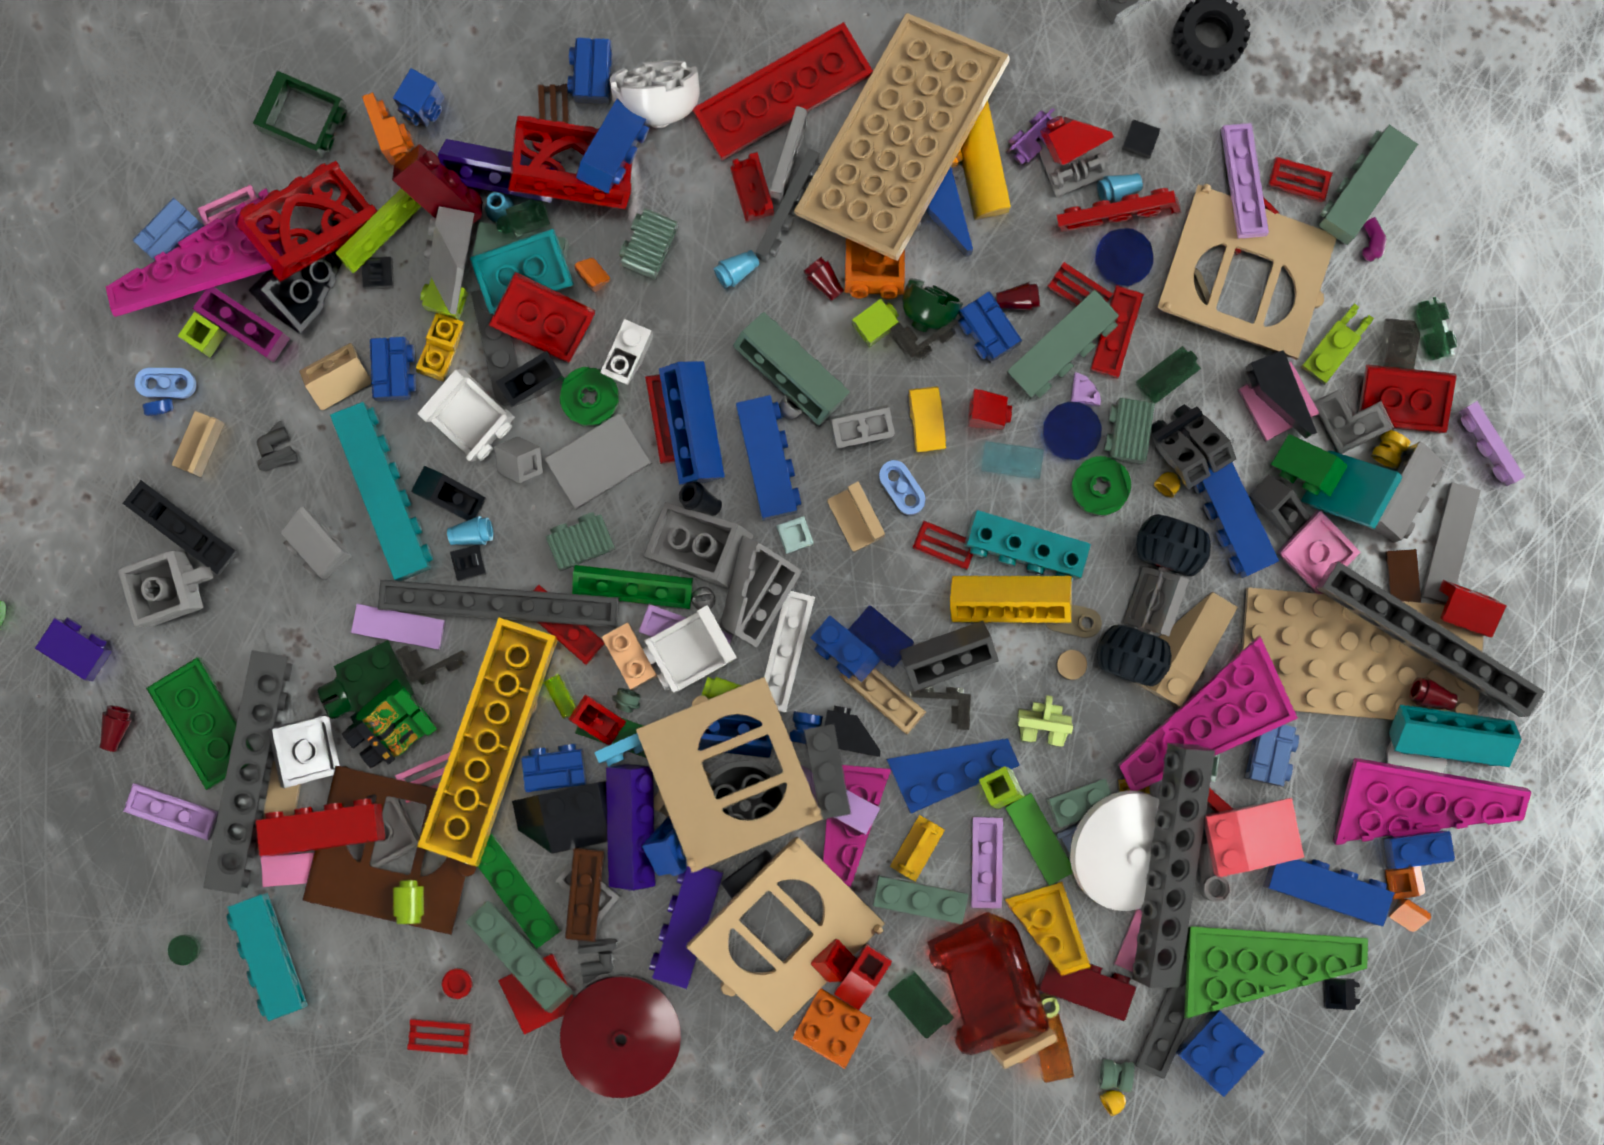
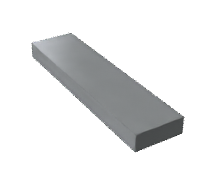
M1453 482L1449 483L1421 597L1447 603L1449 596L1440 592L1439 588L1443 580L1455 584L1458 582L1481 490Z

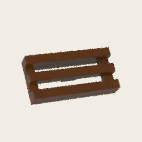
M538 85L539 119L546 120L545 94L550 93L551 121H557L556 93H562L563 122L569 124L568 85Z

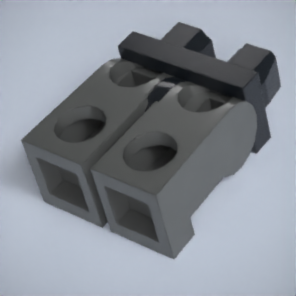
M1183 404L1173 413L1174 421L1167 425L1164 420H1158L1151 426L1152 435L1159 454L1178 473L1187 489L1192 488L1211 476L1209 468L1215 473L1236 460L1231 440L1208 417L1203 415L1198 406L1191 409Z

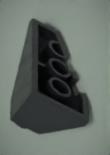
M334 214L327 220L331 226L339 224L338 221L332 220L333 216H335ZM320 225L312 231L316 235L322 233ZM304 238L299 244L301 245L307 242L306 238ZM340 248L281 282L273 274V269L268 270L248 291L267 312L296 332L301 333L321 313L330 288H333L337 280L335 277L342 261L336 252Z

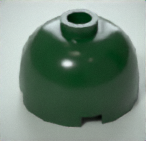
M910 278L903 293L902 307L906 316L913 320L911 326L920 331L927 332L929 328L939 330L953 323L961 310L963 302H959V298L935 285L924 288L925 281Z

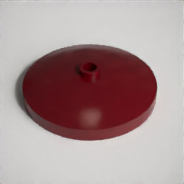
M625 975L605 977L583 988L568 1005L560 1029L561 1053L570 1073L588 1090L610 1098L637 1096L657 1086L668 1075L675 1064L681 1042L679 1020L673 1005L666 995L656 986L643 979ZM623 1034L626 1036V1042L624 1044L616 1043L615 1037Z

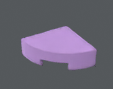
M1074 373L1070 403L1099 407L1101 405V398L1096 386L1085 375Z

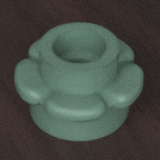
M618 688L617 694L612 696V700L616 702L615 707L617 709L631 713L633 709L640 707L639 700L641 695L629 689Z

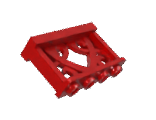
M517 116L513 133L508 191L626 209L631 194L632 163L624 165L623 168L626 169L620 185L614 183L608 194L577 179V173L566 172L564 167L552 158L554 155L570 148L575 149L584 156L599 129L592 126L567 124L562 121L555 122L537 119L532 116ZM524 140L532 141L533 148L539 153L530 150L525 145ZM521 153L532 159L529 166L520 165Z
M336 160L328 165L323 163L317 166L310 175L304 178L302 176L295 178L288 187L281 191L273 190L261 202L257 204L250 203L240 211L237 227L240 231L244 232L272 267L273 274L280 282L342 247L378 211L373 204L369 205L340 169V165ZM327 183L335 184L340 190L339 198L336 201L331 200L332 188L329 192H323L320 190V187ZM345 199L350 202L358 213L342 205ZM295 206L312 207L325 211L320 223L321 234L316 235L314 232L303 228L290 229V218ZM332 214L335 215L333 216L332 220H336L339 222V224L335 226H331L327 222L328 218ZM269 218L272 223L269 225L264 224V228L270 231L278 230V233H262L256 226V223ZM302 236L306 238L307 242L300 245L297 242L299 237L292 240L291 237ZM270 242H280L283 252L282 256L278 254Z

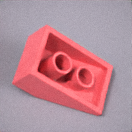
M1292 798L1205 815L1204 827L1214 875L1218 877L1248 872L1304 858Z

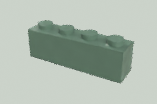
M1390 124L1383 132L1379 130L1375 132L1367 144L1372 147L1368 154L1364 155L1361 153L1351 167L1356 170L1351 178L1346 176L1336 189V192L1340 195L1335 202L1329 200L1320 212V215L1324 218L1318 226L1346 245L1356 237L1418 146V143Z
M1094 290L1007 371V374L1031 399L1035 395L1041 398L1053 387L1049 382L1057 375L1061 378L1064 377L1074 367L1071 362L1079 354L1084 358L1096 347L1093 343L1096 338L1101 334L1107 337L1118 326L1115 321L1119 315Z
M765 312L761 313L740 333L733 345L818 426L842 404L850 393L840 380L831 375L817 359H814L804 350L797 340L790 337Z
M487 901L466 921L546 1011L552 1013L574 993L493 903Z

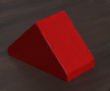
M586 694L568 718L569 721L608 746L612 744L626 723L624 719Z

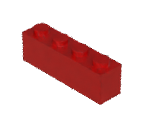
M371 799L355 800L352 807L342 808V803L324 805V811L313 812V807L294 809L295 815L284 816L283 811L265 813L266 819L256 820L260 857L386 840L382 805L372 804Z

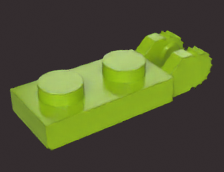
M1355 303L1348 309L1341 320L1335 322L1301 366V368L1323 385L1328 382L1361 340L1362 337L1360 336L1374 320L1370 315L1364 317L1355 332L1347 327L1346 324L1358 312L1359 306Z

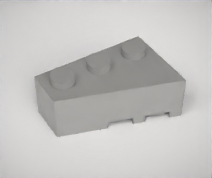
M742 536L720 627L757 648L803 570L759 542Z

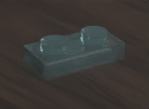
M985 441L981 472L1039 480L1044 449Z

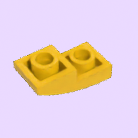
M436 312L426 336L425 347L416 366V373L442 382L445 381L462 334L463 321Z
M939 387L909 389L910 418L913 420L915 450L923 452L946 449Z

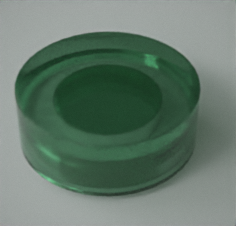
M191 935L177 936L171 940L168 946L169 958L177 965L191 964L200 954L199 942Z

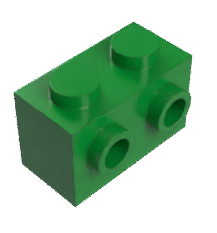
M1288 434L1271 464L1280 471L1278 477L1291 484L1299 481L1303 483L1302 488L1316 496L1320 492L1331 496L1348 467L1338 456L1291 434Z

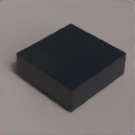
M1133 119L1122 149L1150 158L1161 129Z

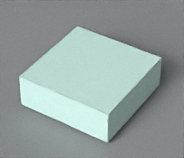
M804 516L776 526L786 554L814 545Z

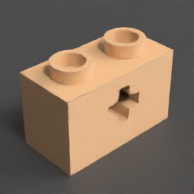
M628 622L602 636L630 690L633 691L658 677Z

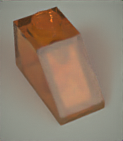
M1059 1013L1054 1017L1042 1016L1055 1032L1057 1041L1036 1052L1041 1079L1044 1083L1074 1077L1069 1048Z

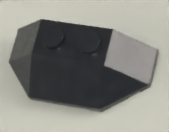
M606 781L512 801L518 831L552 854L608 842Z

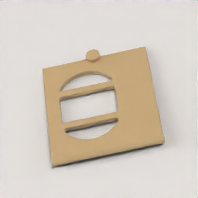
M1198 184L1158 304V309L1276 353L1284 350L1287 357L1299 359L1314 308H1319L1324 303V294L1320 290L1337 238L1327 231L1278 213L1274 214L1272 211L1265 209L1269 230L1268 235L1238 239L1231 196L1211 189L1209 184H1204L1203 186ZM1219 245H1225V251L1208 303L1205 305L1195 289V267L1200 257L1206 251ZM1236 248L1272 261V267L1253 323L1216 310ZM1284 267L1294 284V303L1289 314L1281 322L1265 327V317L1281 268Z
M765 677L711 699H708L706 696H697L692 701V707L636 729L686 856L687 866L690 867L692 873L823 819L820 814L821 810L816 804ZM745 715L762 723V726L703 751H698L704 732L715 721L723 717ZM768 735L782 766L783 773L721 799H716L702 762ZM783 783L787 784L781 803L774 811L762 818L739 820L728 816L722 811L727 806Z
M795 837L686 947L722 980L720 989L723 994L730 997L737 994L769 1026L778 1032L827 983L811 965L813 959L834 939H839L854 956L876 933L880 935L883 932L882 926L885 923L799 837ZM796 879L807 882L816 888L823 904L821 923L817 924L777 883L783 880ZM767 891H771L812 931L811 935L785 961H781L740 922V918ZM735 929L774 966V970L756 973L739 967L733 961L729 952L728 938L730 930Z

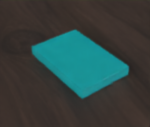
M550 229L470 257L489 314L494 313L514 272L554 291L574 285L555 229Z
M1328 450V452L1338 456L1348 467L1331 496L1321 492L1316 496L1306 491L1301 502L1306 506L1375 529L1403 476L1396 471Z

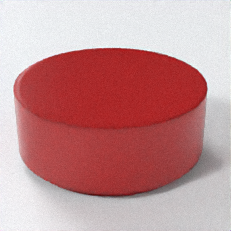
M454 968L448 971L442 979L444 993L453 999L465 997L473 987L471 974L462 968Z

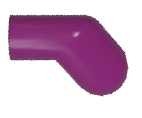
M1373 217L1363 225L1370 237L1368 247L1363 248L1362 253L1364 258L1370 262L1376 258L1380 259L1384 255L1387 237L1376 217Z

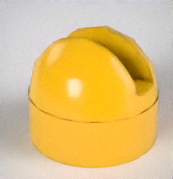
M1165 472L1158 477L1154 486L1162 495L1173 498L1178 492L1181 483L1175 473Z
M1110 1090L1100 1095V1100L1110 1116L1114 1117L1125 1108L1126 1099L1120 1091Z

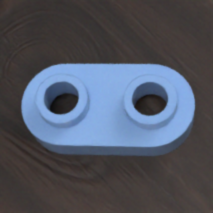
M144 368L135 377L136 390L144 397L151 399H185L195 392L197 385L194 375L183 368ZM156 379V387L149 389V381ZM180 380L186 381V386L183 389H178L177 387Z
M897 460L886 462L879 472L881 485L901 513L905 515L919 513L925 505L924 492L905 464ZM891 471L899 474L897 481L889 480L888 474ZM913 496L916 503L913 506L906 505L905 497Z

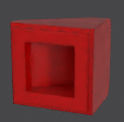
M834 939L813 959L811 965L827 982H842L856 958L839 939Z

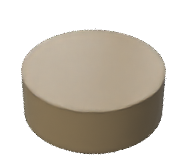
M1065 651L1057 659V671L1065 679H1078L1086 672V658L1079 651Z

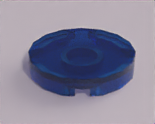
M1132 228L1116 229L1110 231L1101 239L1095 251V265L1098 273L1106 282L1114 286L1130 287L1139 284L1148 276L1154 263L1153 248L1143 233Z
M1065 402L1057 405L1048 413L1043 423V438L1046 447L1054 456L1063 460L1072 461L1086 458L1097 448L1101 439L1102 426L1098 415L1089 406L1080 402Z

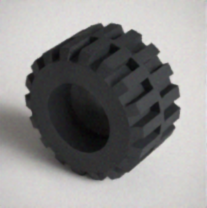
M1195 0L1194 3L1191 1L1186 5L1174 26V35L1172 37V44H1176L1174 53L1176 56L1181 55L1179 62L1183 66L1188 63L1191 65L1190 71L1195 72L1196 69H1200V75L1207 76L1209 71H1212L1213 75H1218L1222 69L1226 72L1233 64L1237 63L1248 45L1247 42L1250 39L1251 33L1248 31L1250 27L1249 19L1244 20L1245 10H1238L1236 8L1239 3L1235 0L1232 3L1226 0ZM1205 22L1218 25L1226 35V44L1217 48L1202 44L1196 36L1195 27Z

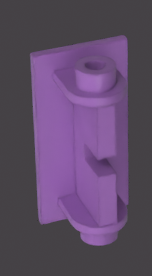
M1054 108L1047 113L1041 110L1029 121L1033 126L1026 133L1020 130L1008 141L1012 146L1005 152L1008 154L1014 150L1016 152L1014 159L1020 165L1024 162L1029 163L1042 149L1036 141L1038 137L1046 145L1040 130L1046 128V123L1053 119L1050 114L1055 110Z

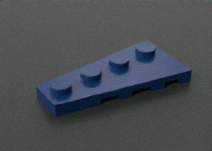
M1008 738L886 759L910 814L980 784V778L1005 766L1010 769L1020 766Z

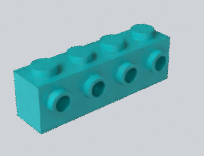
M979 510L973 512L964 547L971 548L970 554L987 558V554L999 557L998 562L1006 565L1015 566L1016 562L1027 565V571L1041 575L1044 574V571L1055 573V576H1072V580L1082 578L1091 546L1090 543Z
M1399 705L1389 731L1394 751L1403 754L1425 755L1432 758L1454 759L1461 762L1482 763L1489 766L1510 767L1522 740L1516 723L1512 720Z
M261 894L229 906V914L226 915L231 930H236L240 942H237V950L240 957L247 961L249 967L247 978L251 987H256L260 998L257 999V1006L260 1014L263 1017L266 1016L269 1022L307 1007L306 998L269 894Z

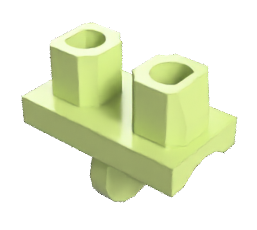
M1046 695L1044 703L1033 702L1032 710L1019 708L1017 719L1018 726H1020V739L1022 741L1036 742L1038 729L1048 730V744L1062 747L1067 735L1072 734V716L1062 715L1063 706L1052 705L1053 697Z

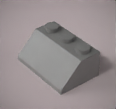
M1419 441L1403 452L1401 463L1397 469H1394L1403 478L1376 528H1369L1395 543L1410 536L1415 527V523L1412 521L1416 513H1421L1429 501V497L1426 495L1430 487H1436L1443 475L1440 469L1444 462L1426 444Z

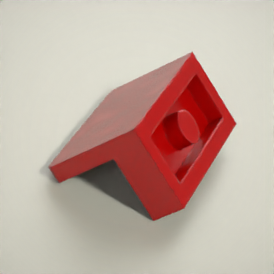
M1443 580L1439 591L1449 596L1440 618L1453 625L1490 638L1493 637L1507 605L1491 596Z

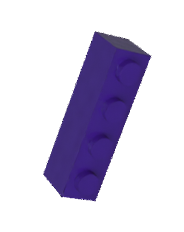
M446 139L438 152L440 163L448 170H453L466 186L552 203V197L508 191L512 159L511 151ZM521 154L520 165L529 166L532 159Z
M634 764L606 767L609 887L632 891L655 887V870L642 847L654 833L653 772L651 767Z
M687 866V869L678 875L676 883L682 885L678 896L672 895L667 912L672 913L669 925L663 923L658 941L663 942L660 954L654 952L649 970L654 971L653 979L687 989L697 957L686 945L708 924L724 874L723 871L705 867L692 873L690 867Z

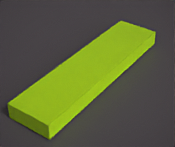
M400 188L336 252L337 256L352 273L356 272L421 205Z

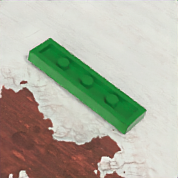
M575 565L572 594L617 597L619 601L690 609L693 578Z
M493 833L490 834L478 868L535 948L538 949L562 930Z

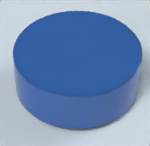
M172 399L142 404L144 415L146 416L164 414L174 410Z

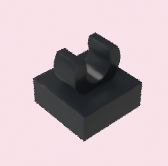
M372 257L362 265L364 289L394 288L392 257Z
M480 545L450 552L457 581L487 574Z
M1326 979V1009L1356 1010V1005L1360 1003V999H1355V987H1360V983L1355 982V979Z

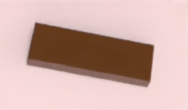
M1417 549L1386 551L1389 593L1401 601L1421 603Z
M574 848L565 939L596 941L605 852L603 850Z

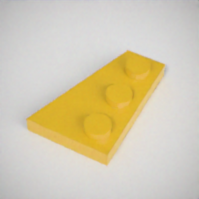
M1063 882L1005 899L1007 906L1061 976L1090 967Z

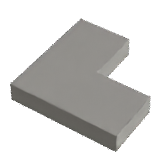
M1338 389L1313 402L1340 454L1394 428L1382 402H1378L1354 414L1342 389Z

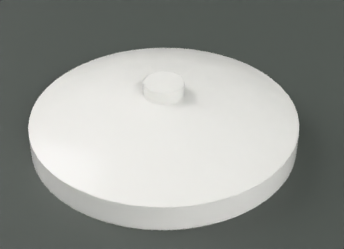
M1139 791L1114 793L1093 805L1079 822L1071 843V868L1079 887L1089 898L1098 904L1118 911H1131L1142 908L1146 890V876L1150 864L1151 845L1155 831V817L1158 811V798Z

